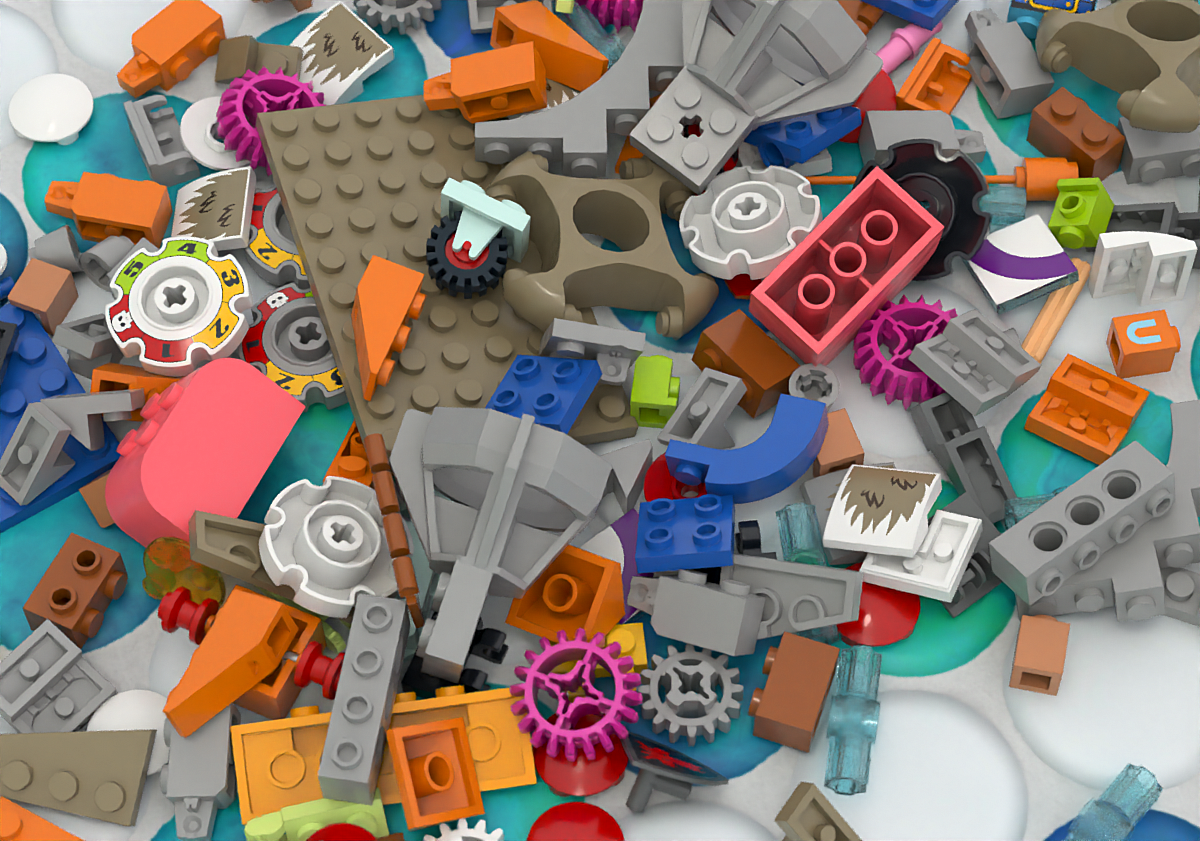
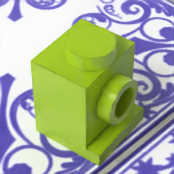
M1099 178L1059 179L1057 188L1060 192L1048 224L1050 231L1062 248L1097 247L1099 234L1106 232L1114 208L1112 199Z
M639 356L635 362L630 416L635 417L640 427L663 429L677 409L680 377H672L673 359L666 356Z

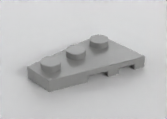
M734 553L733 566L721 567L720 585L724 579L742 582L750 585L749 593L766 597L757 640L783 635L784 631L795 633L857 621L864 572Z

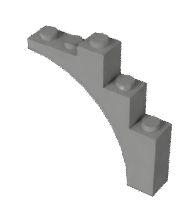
M643 0L642 12L635 33L619 60L597 82L574 98L540 113L511 120L475 123V162L502 164L512 162L518 156L530 151L533 154L547 158L548 163L562 162V176L576 178L605 177L607 133L629 136L650 110L649 91L664 92L684 68L682 0Z
M1200 399L1170 404L1172 443L1167 467L1174 472L1175 503L1172 504L1171 508L1164 515L1157 518L1154 517L1138 528L1134 535L1126 542L1117 543L1100 555L1090 568L1081 569L1065 580L1052 595L1043 596L1029 606L1015 593L1019 621H1021L1022 615H1048L1052 617L1075 612H1095L1101 608L1108 607L1115 608L1117 622L1126 620L1141 621L1153 616L1165 615L1164 586L1160 568H1180L1189 564L1200 563V525L1198 517H1200Z

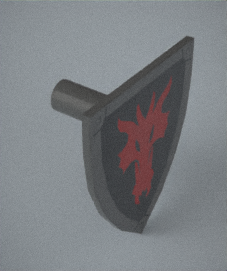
M629 731V736L625 740L620 739L631 765L640 768L625 803L627 807L637 812H644L653 789L686 800L691 792L692 783L716 786L726 785L729 782V779L708 766L659 742Z

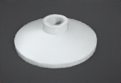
M221 97L204 98L191 105L184 113L180 124L181 142L191 157L203 166L219 171L248 167L251 161L245 159L236 163L235 154L237 150H225L224 143L216 141V139L225 141V138L218 136L217 128L219 123L216 122V113L221 105L219 103Z

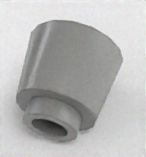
M68 225L34 241L35 247L28 249L30 260L35 258L69 270L71 273L83 271L80 262L81 254L76 239Z
M111 235L81 254V266L93 283L105 291L112 292L110 288L111 282L107 274L125 257L135 244L125 236L117 237Z
M812 363L800 366L792 373L789 379V395L826 403L828 412L839 394L840 384L836 374L830 368L822 364H818L815 367Z

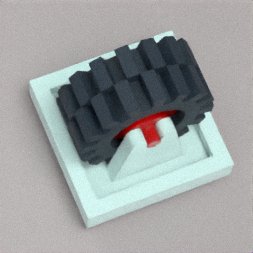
M449 178L441 191L440 226L434 225L431 229V238H427L426 262L428 273L431 279H436V286L441 291L445 287L449 289L448 295L456 297L457 292L464 293V299H472V293L478 292L479 297L487 294L489 286L494 290L499 285V278H503L506 272L508 257L521 263L528 249L531 216L527 215L526 211L513 201L502 200L500 202L485 195V191L473 182L463 180L460 183Z

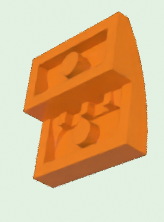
M1067 354L1051 376L1046 392L1028 415L1024 429L1100 465L1117 453L1146 403L1150 392L1071 354Z

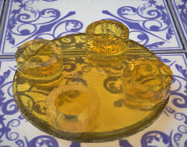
M160 537L153 540L146 547L143 555V564L147 576L143 579L142 586L150 597L162 600L168 592L173 593L178 587L183 586L191 590L192 601L201 604L206 598L210 597L219 602V608L222 606L226 596V588L220 571L190 560L189 542L174 537Z

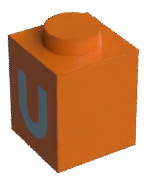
M1165 310L1113 317L1106 340L1116 375L1121 379L1169 372L1175 353L1180 352L1181 347L1178 329L1176 326H1170Z

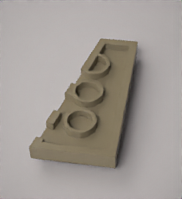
M195 510L189 520L190 560L292 601L296 595L293 588L288 585H275L264 568L259 551V539L266 526L265 524ZM352 607L347 618L337 619L352 624L355 607Z
M157 729L0 734V797L3 796L17 801L129 827L135 826Z

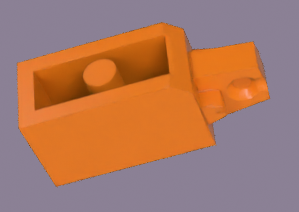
M174 0L132 34L134 56L117 73L119 86L137 98L157 85L167 92L178 82L187 79L195 68L219 52L220 40L226 39L222 16L201 0Z
M533 41L450 59L451 72L425 80L423 85L424 101L429 111L459 108L464 119L472 124L547 108L546 68Z
M83 171L80 182L52 181L44 199L47 212L74 220L77 231L83 240L98 243L111 235L117 237L122 235L129 238L135 245L144 237L157 248H160L173 213L167 186L159 185L149 180L136 181L118 178L109 173L95 174Z

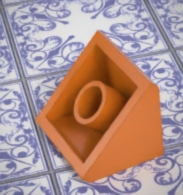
M568 544L521 599L513 598L505 623L537 636L545 637L558 644L557 632L559 630L565 631L569 641H575V633L578 628L585 630L587 643L591 642L597 632L603 633L606 636L625 616L621 564Z
M463 717L386 730L407 827L410 832L485 814Z

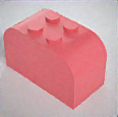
M876 166L751 292L749 312L805 364L812 363L815 367L818 364L827 366L854 340L864 322L870 320L877 309L882 310L887 300L892 301L923 268L935 252L944 226Z
M235 358L213 360L177 382H173L160 395L155 393L147 401L140 412V415L145 419L138 430H130L116 449V452L121 456L109 473L105 487L106 505L113 521L123 532L175 570L179 571L197 563L190 560L189 520L195 510L237 519L306 406L254 366Z

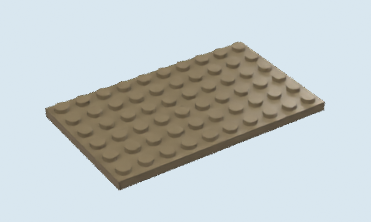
M424 95L257 113L256 128L365 452L364 438L370 434L378 433L383 436L389 459L405 412L408 409H414L432 415L434 407L484 409L517 355H539L540 340L545 332L529 323L504 300L502 277L499 278V285L494 290L489 286L487 294L479 297L478 292L472 293V299H464V293L457 292V296L453 297L448 295L449 289L446 287L441 291L436 286V279H431L428 273L426 244L427 238H431V229L434 225L440 226L441 191L449 178L460 183L463 180L473 182L486 191L493 178L510 162L502 164L475 162V123L472 124L465 120L459 108L429 111L424 101ZM502 117V118H497V119L488 120V121H483V122L503 121V120H510V119H509L508 117ZM531 231L529 232L528 249L521 263L508 257L506 271L519 268L530 274L543 272V262ZM376 255L425 274L420 293L426 294L427 298L419 319L414 320L410 318L406 325L411 327V333L402 354L394 351L391 360L396 361L388 385L386 387L378 385L370 402L365 400L363 396L351 313L357 286L372 256ZM591 307L576 309L581 312L582 323L598 325ZM597 383L567 435L582 445L635 437L639 426L635 417L630 416V404L623 386Z

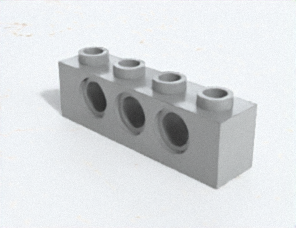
M1134 440L989 542L992 572L1029 606L1043 596L1052 595L1065 580L1081 569L1090 568L1100 555L1117 543L1126 542L1134 535L1138 528L1152 518L1164 515L1171 508L1172 504L1175 503L1174 472Z
M358 594L318 772L323 798L373 805L387 739L386 730H389L411 626L406 600Z

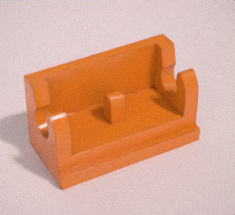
M933 37L897 93L896 111L942 110L946 114L951 115L972 81L969 71L955 66L951 61L967 66L971 60L970 57L960 50L941 43L940 39Z

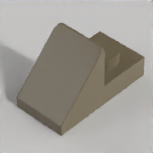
M250 35L220 40L214 81L221 84H230L235 77L242 79L243 74L247 70L257 75L263 66L271 74H275V71L281 67L284 75L289 77L298 71L300 78L303 50L297 46L259 43Z
M800 782L774 819L786 834L782 841H862L814 783Z

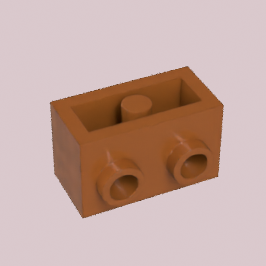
M1063 86L1032 109L1027 141L1047 158L1065 157L1067 162H1077L1079 178H1099L1101 182L1118 170L1126 139L1115 125L1106 122L1092 111L1083 99L1075 97Z
M740 309L702 331L691 359L701 372L706 367L741 378L747 391L737 405L753 419L778 404L780 394L789 395V379L792 373L801 366Z
M71 532L22 608L31 630L35 631L48 619L81 650L87 639L93 638L100 630L104 619V612L113 599L117 600L126 588L128 575L121 553Z
M784 631L779 648L770 646L762 671V674L769 675L765 688H755L749 705L748 715L755 717L753 736L809 753L837 670L840 648Z

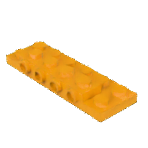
M464 686L435 689L436 698L423 700L416 699V692L396 694L389 729L463 717L480 792L537 784L530 732L522 734L517 726L527 713L514 716L511 711V705L524 699V696H512L509 691L510 688L465 694ZM306 706L290 709L291 718L230 726L242 825H247V821H250L251 818L254 819L257 816L262 817L265 814L281 811L283 807L323 799L318 772L332 712L320 714L319 706ZM388 738L386 739L376 786L380 790L383 806L402 803Z

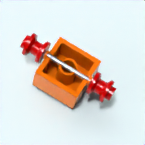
M237 584L233 588V590L236 589L274 600ZM180 586L173 593L168 592L159 605L158 618L161 619V628L170 634L176 632L180 627L189 631L190 642L201 646L214 624L219 610V602L210 597L206 598L201 604L192 601L191 590ZM286 604L284 606L299 630L277 668L233 702V704L271 720L285 719L301 690L306 688L311 682L322 686L324 698L334 700L345 656L344 652L339 653L334 659L323 655L327 644L321 618Z

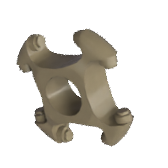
M1110 0L1111 5L1088 13H1069L1062 9H1051L1044 13L1037 28L1035 41L1038 62L1044 72L1063 73L1069 66H1072L1093 81L1119 93L1121 96L1117 102V109L1123 117L1129 120V124L1133 128L1167 133H1190L1195 131L1198 125H1200L1199 0Z
M527 151L506 165L493 178L485 191V195L500 202L502 200L513 201L520 205L527 215L531 216L530 231L543 262V272L530 274L519 268L506 271L502 280L504 300L519 315L543 332H546L554 318L582 323V315L579 310H576L577 308L607 306L658 312L655 321L657 333L662 334L664 337H673L674 340H678L696 327L712 309L719 294V287L715 279L708 273H699L693 276L684 271L678 264L669 245L661 214H667L668 217L679 222L686 201L690 196H695V194L647 156L629 158L627 161L623 160L619 170L620 179H592L551 174L548 172L547 158ZM587 233L602 236L614 242L623 252L601 249L588 242L581 234Z

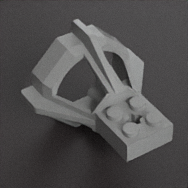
M682 0L684 68L629 134L630 144L697 195H700L752 130L769 123L854 105L881 71L883 60L866 48V35L837 0ZM711 12L726 30L709 18ZM692 124L699 126L701 136L698 137L692 134L688 138L683 137L684 126H691Z
M434 407L432 415L414 409H408L405 412L389 458V464L428 559L429 569L441 575L431 608L432 611L438 612L436 620L426 618L418 642L416 656L424 658L421 672L458 684L487 594L520 599L526 594L576 535L581 533L594 519L612 464L567 434L535 424V417L523 413L522 419L499 411L483 408ZM434 489L452 501L435 496ZM545 531H555L563 533L561 536H557Z

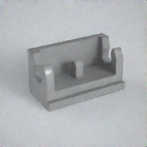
M153 95L135 102L131 100L123 102L129 129L151 181L159 185H165L168 188L200 177L197 164L181 142L180 126L173 108H163L156 112H150L153 108L162 107L168 103L164 95Z

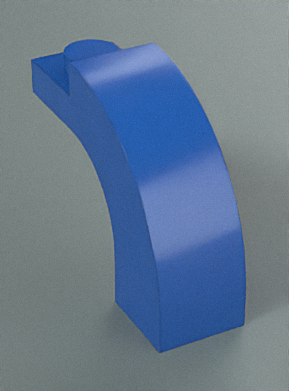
M780 394L772 422L766 432L753 443L738 449L720 450L670 439L665 453L670 476L687 485L695 486L705 483L707 494L717 496L733 495L734 504H745L771 497L796 482L815 461L829 426L826 403Z

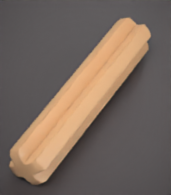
M1077 257L1070 259L1078 271L1058 279L1021 345L1022 349L1040 364L1090 276L1091 266L1087 261H1081Z

